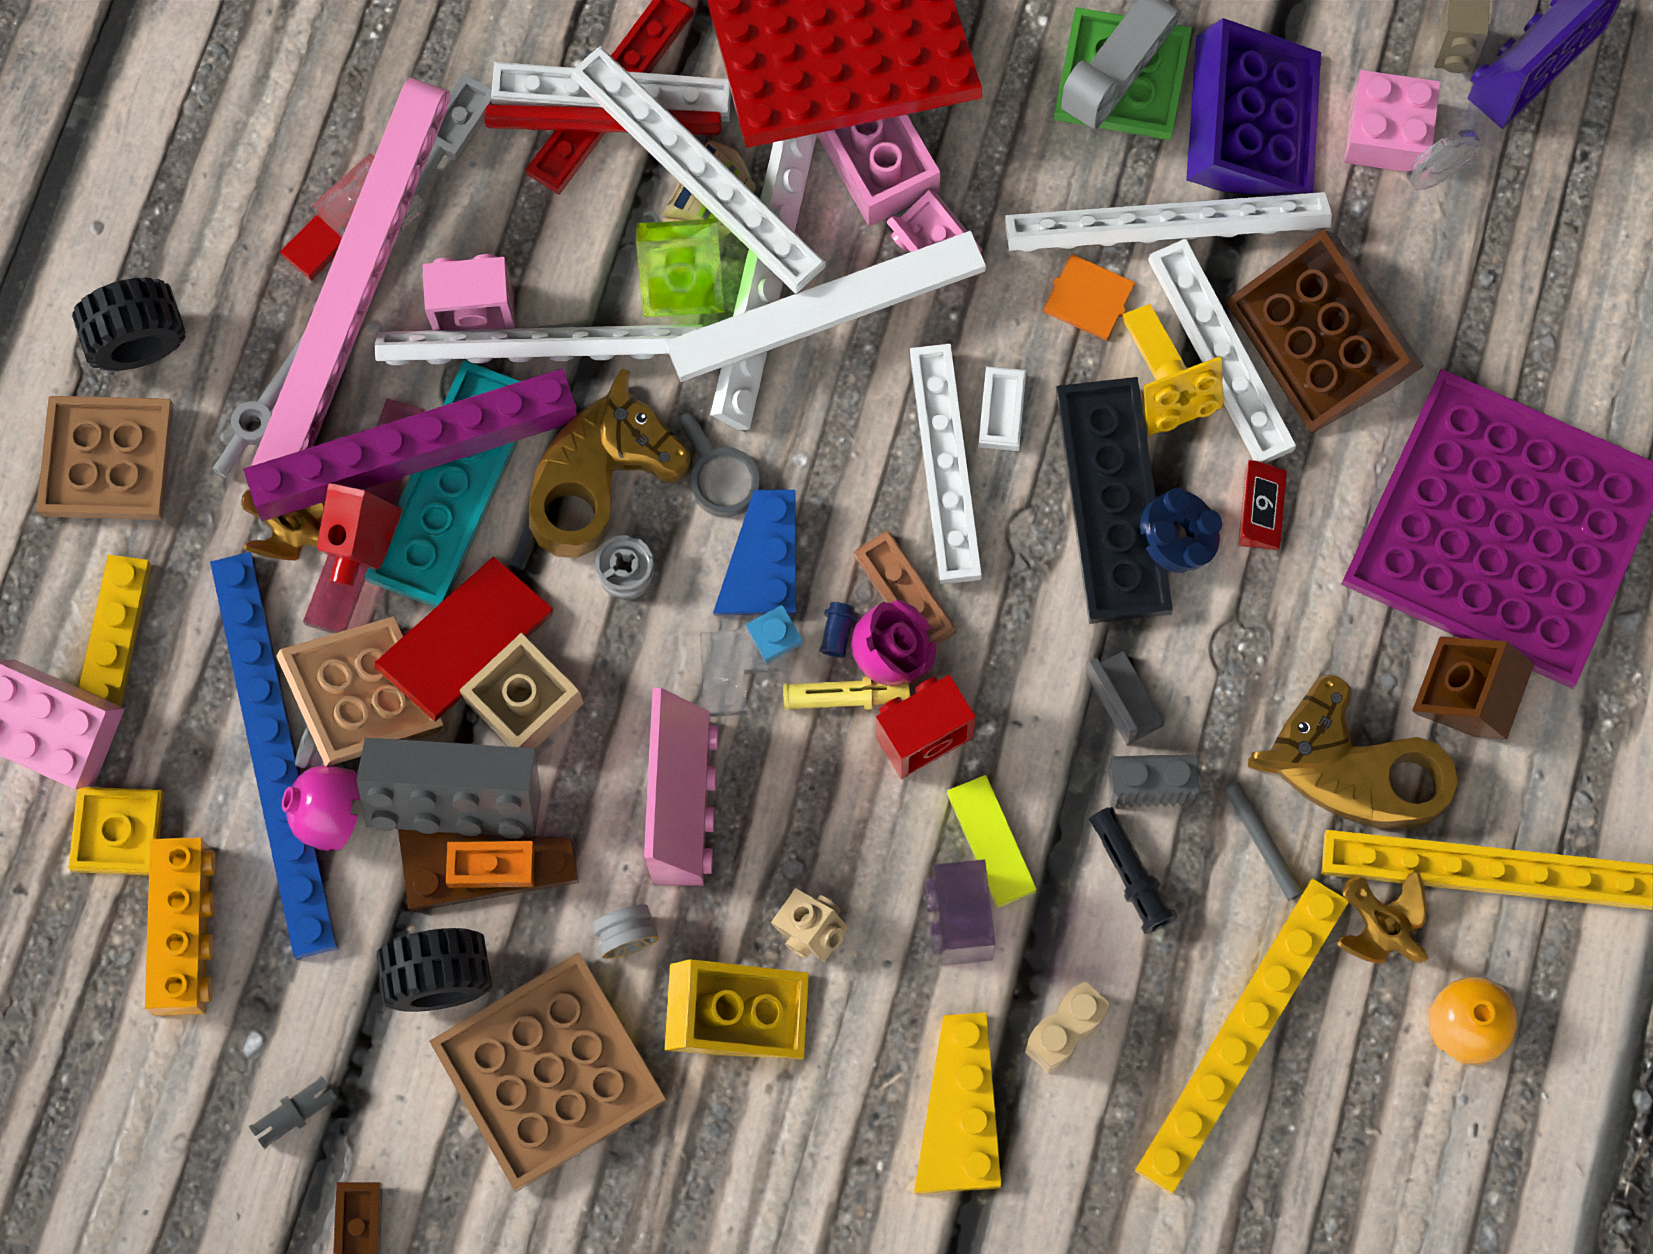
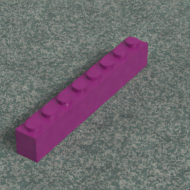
M562 368L244 468L243 471L255 508L262 522L325 502L329 483L363 490L565 426L577 416L576 404Z

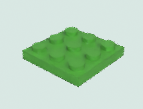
M1075 7L1054 120L1087 126L1061 109L1064 85L1070 73L1081 60H1085L1088 63L1091 62L1125 15ZM1182 25L1174 27L1173 31L1099 128L1171 141L1192 27Z

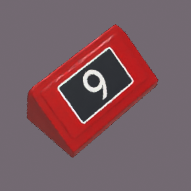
M1248 460L1244 476L1238 546L1280 550L1286 470L1259 461Z

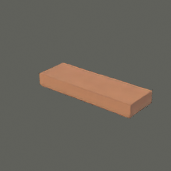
M889 530L854 551V557L884 601L892 603L895 600L905 601L915 607L926 618L931 627L926 631L930 644L935 641L937 646L956 634L957 629Z

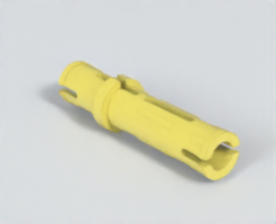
M863 676V681L783 683L784 709L864 706V710L873 709V705H884L897 697H901L902 701L910 697V683L900 686L882 685L869 679L867 676Z

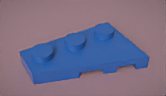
M754 490L713 615H764L783 605L788 615H796L795 490Z

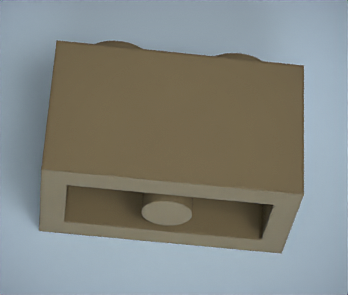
M1446 0L1437 24L1434 68H1443L1451 73L1474 71L1488 36L1490 0Z

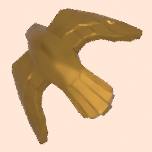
M250 489L246 490L241 497L242 509L260 519ZM325 502L265 520L264 522L273 531L271 537L265 541H248L243 548L270 558L298 560L303 545L317 547L320 531L317 524L322 521Z
M1414 870L1408 874L1406 881L1402 884V894L1398 897V900L1393 901L1389 905L1383 904L1373 895L1364 877L1350 878L1345 883L1342 890L1343 897L1359 911L1366 926L1361 931V934L1357 936L1349 934L1341 937L1337 942L1340 948L1360 959L1377 964L1386 962L1388 954L1392 950L1399 952L1408 960L1420 964L1429 959L1424 947L1411 934L1413 930L1423 927L1426 923L1427 902L1420 871Z

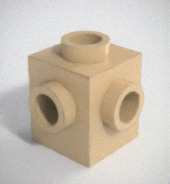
M797 888L794 889L771 921V924L787 940L785 945L791 951L804 959L810 954L822 962H825L832 951L840 946L844 934L849 929L838 916L841 909L835 903L822 895L816 900Z

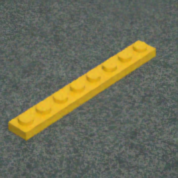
M1326 830L1324 833L1321 875L1346 878L1359 876L1364 877L1366 880L1403 884L1409 873L1418 870L1420 871L1424 886L1653 910V864Z
M1313 878L1311 879L1136 1167V1173L1172 1195L1347 906L1348 901L1344 897Z

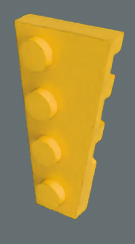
M986 1012L943 1015L914 1194L1001 1188Z

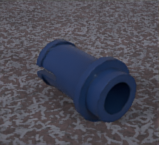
M831 602L829 609L824 611L827 621L819 652L838 658L846 656L851 623L857 620V616L854 615L855 608L845 603Z

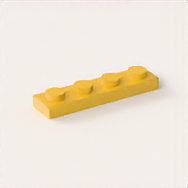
M108 554L79 688L121 707L152 564L146 559Z

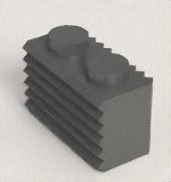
M1197 754L1111 757L1108 774L1110 805L1113 808L1118 804L1122 808L1126 804L1131 808L1135 804L1139 808L1143 804L1147 807L1151 804L1158 807L1160 803L1164 807L1169 803L1173 807L1177 803L1181 806L1187 803L1191 807L1199 793Z

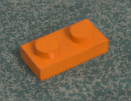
M533 841L447 842L446 885L448 888L534 887L535 845Z

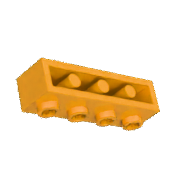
M202 837L150 839L145 1009L154 1016L206 1014V1002L212 1001L213 982L211 976H207V960L213 959L214 939L212 934H208V917H214L215 896L213 892H209V875H215L216 854L214 850H210V846Z

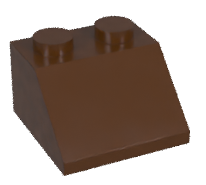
M1440 636L1412 711L1416 715L1474 737L1507 740L1534 663L1508 641Z

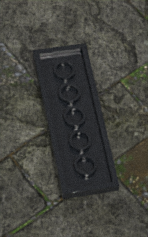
M1138 377L1056 386L1057 405L1089 624L1171 615L1173 608L1167 570L1157 564L1149 555L1146 548L1150 544L1146 533L1141 535L1140 530L1142 513L1145 507L1156 498Z

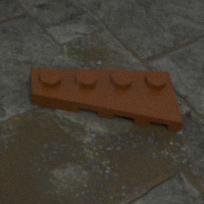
M398 829L408 909L411 912L579 883L573 842L568 838L535 836V838L521 837L519 839H508L497 835L479 834L477 836H464L460 833L451 832L425 834L417 830ZM533 841L535 845L534 887L448 888L446 885L447 842Z

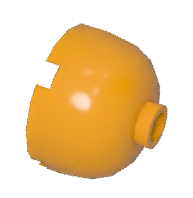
M1465 977L1449 983L1436 996L1429 1010V1030L1435 1045L1441 1051L1444 1050L1449 1056L1455 1058V1061L1461 1064L1482 1065L1496 1060L1511 1046L1518 1030V1011L1512 996L1500 984L1483 977Z

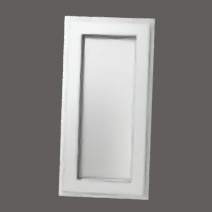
M986 366L978 448L1019 451L1026 370Z

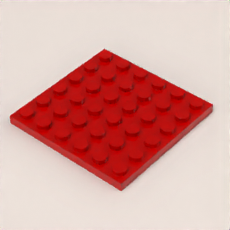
M707 0L745 148L983 98L982 85L954 0Z

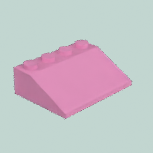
M653 687L644 859L653 885L704 886V874H712L713 848H706V832H714L715 807L707 806L708 791H716L717 766L709 765L710 750H718L719 727L716 724H711L708 710L663 688Z

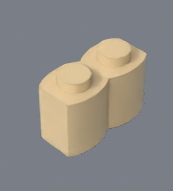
M1087 982L1073 987L1060 1002L1057 1013L1046 1017L1034 1028L1029 1037L1025 1053L1046 1073H1051L1061 1068L1072 1056L1077 1042L1088 1038L1099 1028L1107 1012L1109 1002Z

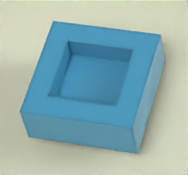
M783 605L746 624V630L766 664L803 645V640Z

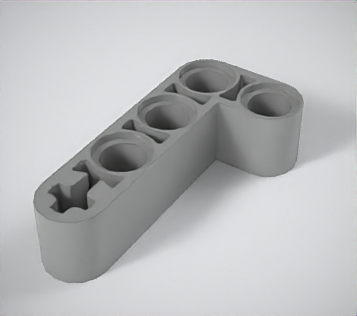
M1137 0L1091 62L1088 63L1085 60H1081L1070 73L1063 88L1061 109L1093 130H1097L1173 31L1182 11L1166 0Z

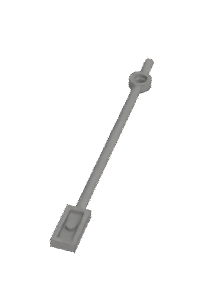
M466 74L462 75L450 93L446 115L410 205L444 155L457 161L484 121L486 106L495 105L491 103L492 88ZM302 337L257 402L249 401L242 403L234 410L231 417V426L235 435L212 468L220 476L227 477L248 445L260 444L272 415L270 412L278 400ZM254 421L261 422L257 430H248L250 423Z

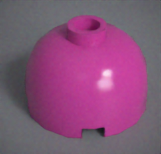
M895 600L892 603L885 601L867 611L856 624L851 641L853 657L859 669L876 683L890 686H900L927 674L935 662L937 649L935 641L931 644L929 642L926 631L931 627L926 618L915 607L901 600Z
M319 765L305 771L296 779L292 787L286 789L282 799V809L286 812L287 822L293 835L302 843L321 850L339 851L348 842L358 817L357 814L350 813L352 799L360 801L357 784L358 775L354 770L337 766Z

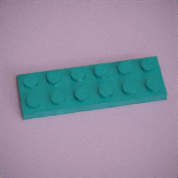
M463 360L443 406L521 381ZM518 441L411 474L397 504V507L403 510L382 566L379 569L368 568L364 576L366 581L434 608L445 600L451 593Z

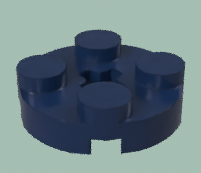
M1173 488L1152 500L1145 507L1140 520L1141 535L1146 533L1150 544L1146 549L1152 559L1161 567L1174 573L1196 570L1209 563L1218 551L1220 543L1219 531L1223 525L1222 519L1216 511L1211 510L1198 496L1181 488ZM1174 524H1179L1184 528L1186 537L1180 539L1177 536L1179 530L1174 527Z

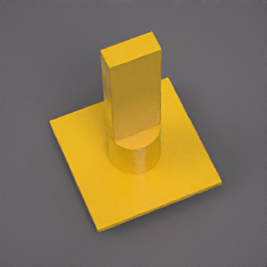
M1151 304L1123 314V322L1156 380L1144 385L1146 430L1148 436L1161 431L1173 430L1182 423L1198 417H1207L1216 410L1223 408L1222 358L1220 356L1187 368Z

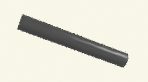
M1239 782L1232 784L1224 791L1288 901L1298 897L1303 893L1302 889Z

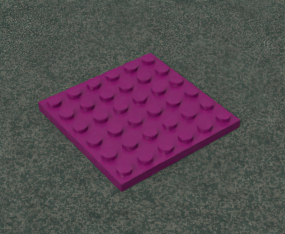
M1440 369L1341 585L1458 638L1508 641L1534 663L1532 671L1573 689L1578 682L1652 513L1653 461Z

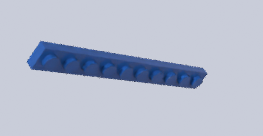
M251 552L210 561L293 957L298 960L337 950L338 946L317 849L302 843L293 835L287 822L286 812L282 809L283 795L286 789L292 787L300 776L299 767L295 766L296 751L254 557Z

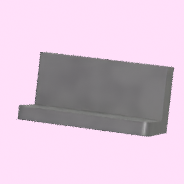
M1124 651L1101 663L1097 658L1089 661L1086 675L1126 745L1164 726L1165 721Z

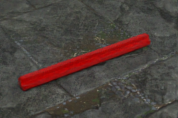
M488 105L484 113L485 125L489 129L628 133L604 108ZM667 110L693 135H719L721 132L722 117L718 111Z

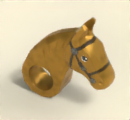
M621 368L608 395L578 413L558 433L535 470L530 495L529 528L538 545L556 557L579 558L596 550L609 532L611 482L614 471H646L652 473L658 479L672 484L685 477L690 469L691 453L686 446L668 429L650 406L629 392V370ZM564 495H574L584 499L592 507L595 515L585 528L577 531H564L556 528L548 520L545 514L548 505L556 498Z
M1332 674L1320 676L1314 682L1284 724L1271 750L1251 752V757L1248 758V768L1279 774L1305 798L1323 809L1342 818L1379 829H1412L1427 826L1450 805L1458 785L1454 761L1439 744L1426 739L1412 737L1379 745L1354 747L1351 744L1345 717L1352 689L1346 681ZM1409 762L1426 769L1432 777L1434 784L1433 798L1428 802L1420 804L1409 803L1399 798L1390 785V768L1399 763Z

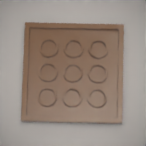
M579 952L429 1041L515 1192L520 1191L667 1102Z

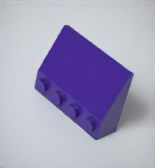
M1552 0L1550 3L1551 8L1544 15L1538 12L1528 21L1523 29L1525 33L1518 40L1511 37L1497 53L1499 58L1491 65L1484 63L1476 70L1470 79L1473 85L1467 99L1503 129L1608 29L1621 0Z
M1222 18L1196 35L1186 181L1217 191L1265 196L1313 193L1321 52Z

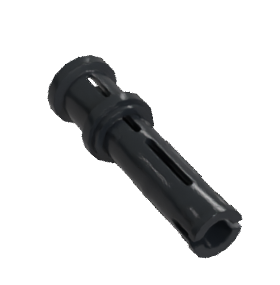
M1107 807L1092 815L1089 821L1099 835L1114 867L1122 878L1126 887L1124 898L1127 903L1132 902L1143 922L1141 926L1143 933L1155 932L1173 922L1178 917L1175 910H1169L1158 889L1161 885L1160 882L1153 875L1149 876L1114 808Z

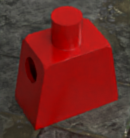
M329 483L317 542L318 551L335 558L329 581L353 588L359 566L379 569L382 566L403 509L367 491Z

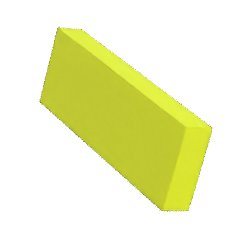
M981 776L947 790V796L996 908L998 909L1036 893L1035 884L987 776Z

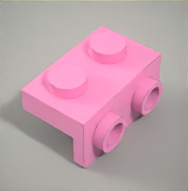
M928 190L901 217L891 216L887 220V224L894 231L891 234L893 240L900 248L907 252H913L968 232L940 196L932 190ZM976 242L977 247H978V249H979V251H980V253H981L983 250H982V248L978 245V243Z

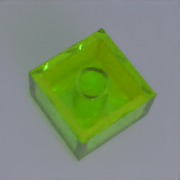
M718 218L637 223L636 246L643 318L724 313V287Z

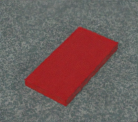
M493 556L375 661V668L436 722L462 698L460 689L520 633L528 638L552 616L553 608Z

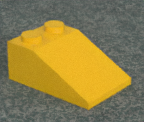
M692 959L670 964L665 1050L708 1055L804 1059L809 973Z

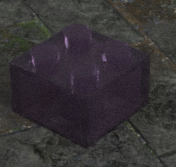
M985 859L933 865L932 878H925L927 913L935 912L936 920L930 921L929 929L932 955L940 954L941 966L992 961L995 950V937Z

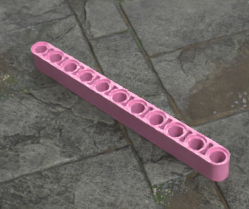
M411 77L404 83L251 466L314 446L446 115L450 101V92L448 90Z

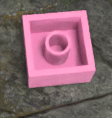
M1360 70L1353 91L1344 163L1424 174L1432 154L1440 81Z
M482 254L474 257L472 260L457 261L453 258H439L434 260L433 263L422 264L425 311L432 331L516 329L514 291L504 257Z

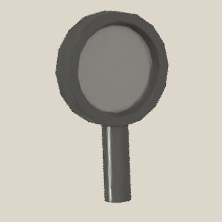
M691 412L684 414L679 418L678 422L701 457L697 460L691 472V489L696 503L705 512L716 517L731 518L743 514L748 509L753 491L760 490V474L756 463L747 453L736 448L719 447L714 449Z

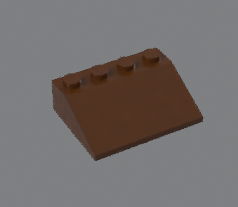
M1325 229L1319 231L1225 300L1310 433L1318 431L1390 391L1424 367L1339 237Z

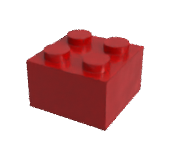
M950 674L940 680L937 676L931 677L916 687L917 693L903 701L901 697L894 698L879 709L880 714L876 716V739L901 780L974 738L976 716Z

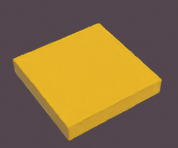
M99 787L77 789L68 869L71 872L149 875L150 839H160L164 792L162 790Z

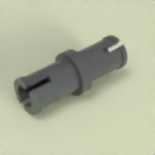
M322 1076L291 1099L288 1096L281 1099L282 1105L255 1124L249 1126L255 1136L268 1127H272L271 1131L258 1139L264 1150L296 1126L299 1129L304 1127L307 1118L330 1102L338 1099L332 1089L317 1099L314 1098V1095L328 1086Z

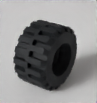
M144 277L110 283L83 297L82 301L75 305L72 312V318L87 363L93 368H99L104 371L130 370L154 363L176 350L186 337V331L171 286L160 279Z
M465 928L426 930L396 938L377 950L376 955L383 1003L387 1008L404 1012L445 1009L474 1001L492 989L485 937L481 932Z

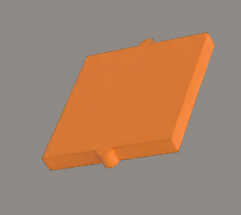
M1071 254L1060 277L1053 280L1054 289L1043 309V313L1107 341L1118 318L1123 317L1125 313L1124 306L1135 286V282Z

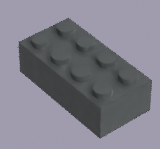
M365 737L357 784L366 827H373L382 831L394 829L417 830L425 834L451 832L460 833L464 836H477L481 834L497 835L508 839H519L521 837L535 838L541 799L536 748Z

